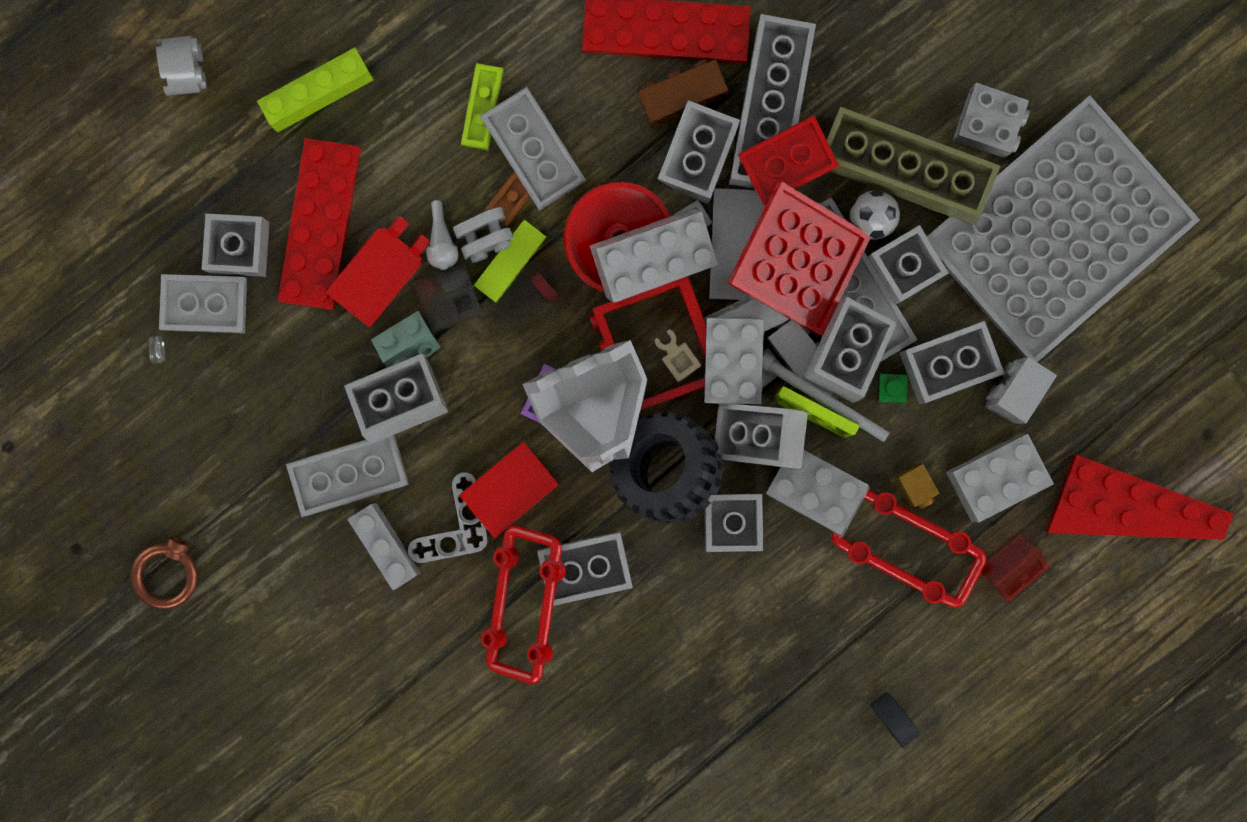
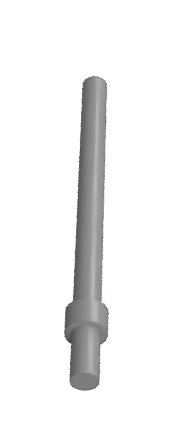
M768 353L763 354V371L766 373L772 372L842 417L858 424L866 432L885 442L890 432L775 362L776 358Z

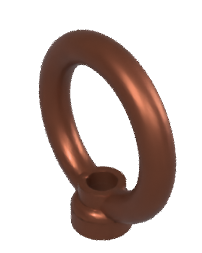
M170 536L166 543L152 545L144 549L137 556L131 569V583L136 595L145 604L157 609H173L184 604L193 595L198 582V572L194 560L187 553L190 547L187 541ZM165 554L171 559L179 560L185 568L186 584L182 591L174 597H156L144 585L142 578L144 566L151 558L157 555Z

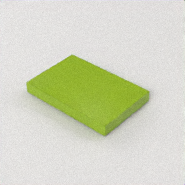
M784 386L776 391L772 399L773 402L787 409L808 412V420L843 438L855 435L859 428L858 424Z

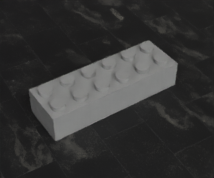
M764 14L760 15L729 185L754 189L737 155L798 123L816 24Z

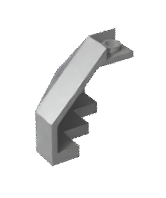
M631 340L608 346L600 353L591 356L590 354L569 362L568 365L562 368L549 370L522 384L539 422L591 472L612 460L629 458L647 384V377Z

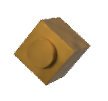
M917 464L894 477L911 507L919 506L922 509L935 502L933 497L940 494L924 464Z

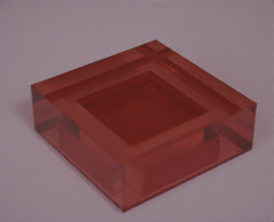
M539 273L532 278V284L548 302L552 303L558 297V294Z

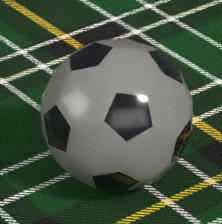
M872 190L863 193L853 202L850 210L851 224L861 229L868 237H871L870 240L886 238L897 228L900 220L898 203L891 195L884 191Z

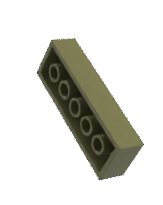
M840 107L827 138V142L839 164V167L830 172L974 226L982 214L1000 165Z

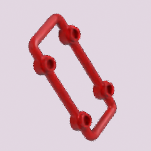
M869 489L864 499L873 503V507L878 513L883 515L892 513L947 542V547L950 551L957 554L968 553L975 557V561L956 597L946 593L941 583L933 580L925 582L872 554L867 544L859 541L851 543L832 531L831 539L833 544L845 551L853 563H867L920 591L923 599L932 604L941 602L952 608H959L967 601L987 560L984 550L972 544L970 537L966 533L960 531L952 533L897 504L896 498L887 492L878 494Z
M511 526L505 532L503 546L499 547L493 555L494 563L499 567L491 627L486 629L481 636V642L487 648L486 664L494 673L527 684H536L541 680L544 664L550 662L553 657V650L548 643L555 591L557 581L562 580L566 573L565 565L560 560L562 545L559 539L553 535L520 526ZM515 537L550 546L551 548L549 560L544 561L540 567V576L546 582L537 641L531 644L527 651V658L533 663L532 673L497 661L498 649L504 647L507 641L506 633L502 629L510 568L516 566L519 561V553L514 547Z

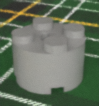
M183 36L156 40L159 45L156 47L160 77L161 79H167L168 86H163L166 96L199 93L202 89H207L205 72H202V68L198 63L203 61L201 45H198L197 38Z

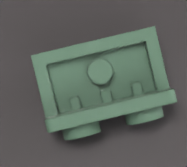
M419 311L371 339L387 368L422 353L425 357H428L440 348L439 343L432 335Z

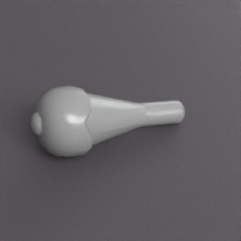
M434 200L431 203L433 216L431 242L429 247L426 248V254L431 266L446 270L457 262L458 247L453 244L445 224L442 202Z

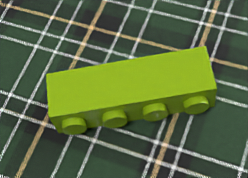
M353 48L259 99L257 102L270 126L275 131L280 132L374 79L356 48Z

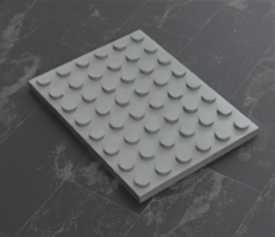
M1088 96L996 176L982 214L975 226L949 217L930 233L927 238L946 270L1024 358L1030 357L1038 362L1199 222L1200 219L1095 100Z

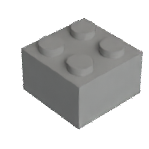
M205 214L202 270L210 274L266 277L269 221L257 216Z
M920 225L868 256V259L896 304L948 274Z
M1030 357L1014 360L1013 363L1009 361L1003 368L1005 374L1001 375L1003 377L998 386L993 385L985 397L988 401L984 407L1011 425L1028 422L1057 377L1056 374Z
M711 494L708 499L711 504L704 509L705 551H763L762 494H716V496Z

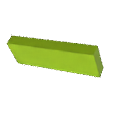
M476 63L461 140L462 146L489 151L492 135L480 116L498 104L504 73L503 68Z
M525 220L514 232V240L509 242L511 247L500 251L474 284L477 289L496 303L547 238Z

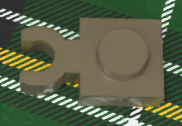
M669 329L667 334L671 339L670 343L664 345L656 338L655 345L658 349L667 352L668 355L662 358V361L676 381L679 382L701 367V364L686 343L679 347L676 345V335Z

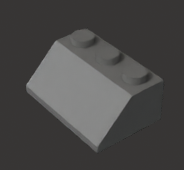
M688 100L658 180L683 195L709 204L740 120Z

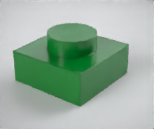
M878 374L877 402L907 403L908 375Z

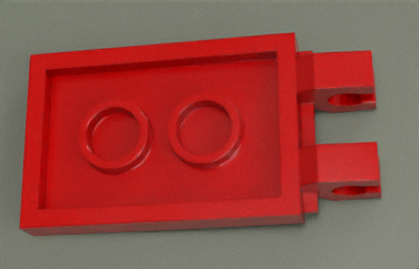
M397 216L387 229L384 226L382 229L377 228L325 291L326 294L369 328L421 266L422 263L420 261L423 258L419 255L431 242L422 234H419L409 247L397 237L409 224L401 216Z

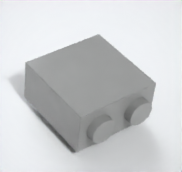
M975 83L969 90L953 141L1006 158L1012 152H1016L1019 146L1021 136H1018L1020 126H1024L1029 117L1030 111L1026 110L1029 100Z

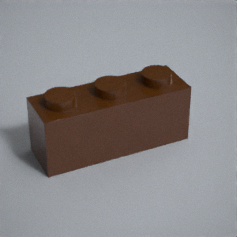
M707 59L699 61L692 66L693 69L684 73L682 70H677L669 74L667 79L657 83L654 80L641 87L642 90L638 91V99L650 128L681 116L688 100L705 106L727 97L728 88L716 59L710 62Z

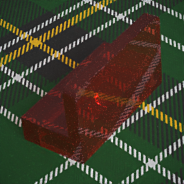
M1018 535L985 564L981 574L994 585L1000 597L1008 603L1048 569L1049 565L1043 554L1022 535Z

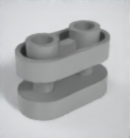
M502 207L485 211L453 227L457 239L466 238L468 245L461 248L465 260L471 259L472 263L487 258V252L492 250L499 252L511 247L509 242L513 241L514 238L510 228L501 230L499 225L500 222L506 219ZM489 228L491 234L480 239L477 238L476 233Z

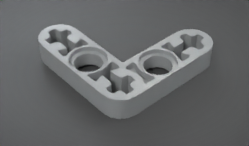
M460 473L454 477L452 482L460 530L413 540L408 546V555L414 562L424 563L475 553L487 546L489 541L488 531L482 524L481 527H475L477 535L483 536V541L479 542V547H475L474 543H469L468 538L473 535L472 529L466 530L465 524L472 525L479 522L477 518L468 520L463 516V508L466 504L464 502L460 503L458 496L464 491V489L458 488V483L462 482V477H466L467 481L474 483L477 478L473 474ZM445 537H451L456 542V548L451 553L444 552L441 548V541ZM431 539H436L435 548L439 554L438 556H434V550L424 553V558H421L420 554L414 553V549L418 547V542H421L422 546L426 547L433 545Z

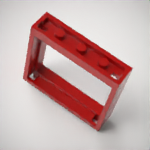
M688 276L618 302H609L593 308L594 316L589 318L595 333L600 331L604 342L599 343L601 350L603 351L604 348L614 344L604 317L605 314L678 288L706 362V324ZM705 378L643 400L640 411L705 388Z

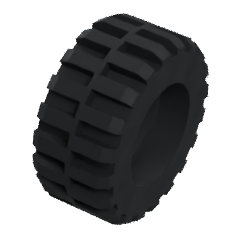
M664 411L654 413V417L649 414L640 417L641 422L636 426L629 458L615 459L614 463L609 464V472L614 475L610 480L612 487L618 490L616 496L621 502L626 504L628 509L653 522L669 524L672 521L678 524L685 522V516L693 519L699 515L698 509L700 507L706 509L711 504L708 500L711 494L716 496L719 490L716 482L717 480L721 481L723 471L718 469V466L723 464L722 455L717 453L719 447L704 428L679 413L670 412L667 414ZM670 445H681L685 453V467L680 479L667 490L653 492L647 477L651 460L661 449Z

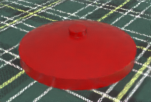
M609 182L586 192L572 207L565 223L563 235L566 257L577 276L591 287L604 292L590 245L671 217L666 206L648 189L629 182Z

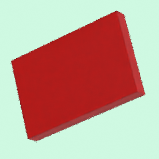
M814 115L737 155L762 205L767 203L777 182H783L796 189L839 167Z
M522 442L458 496L491 536L496 538L559 484L528 446Z

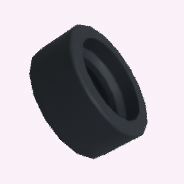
M887 691L870 703V707L902 748L920 736V732Z

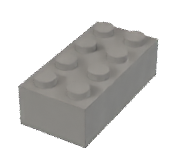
M690 209L590 245L606 298L613 303L718 265L703 213L695 209Z

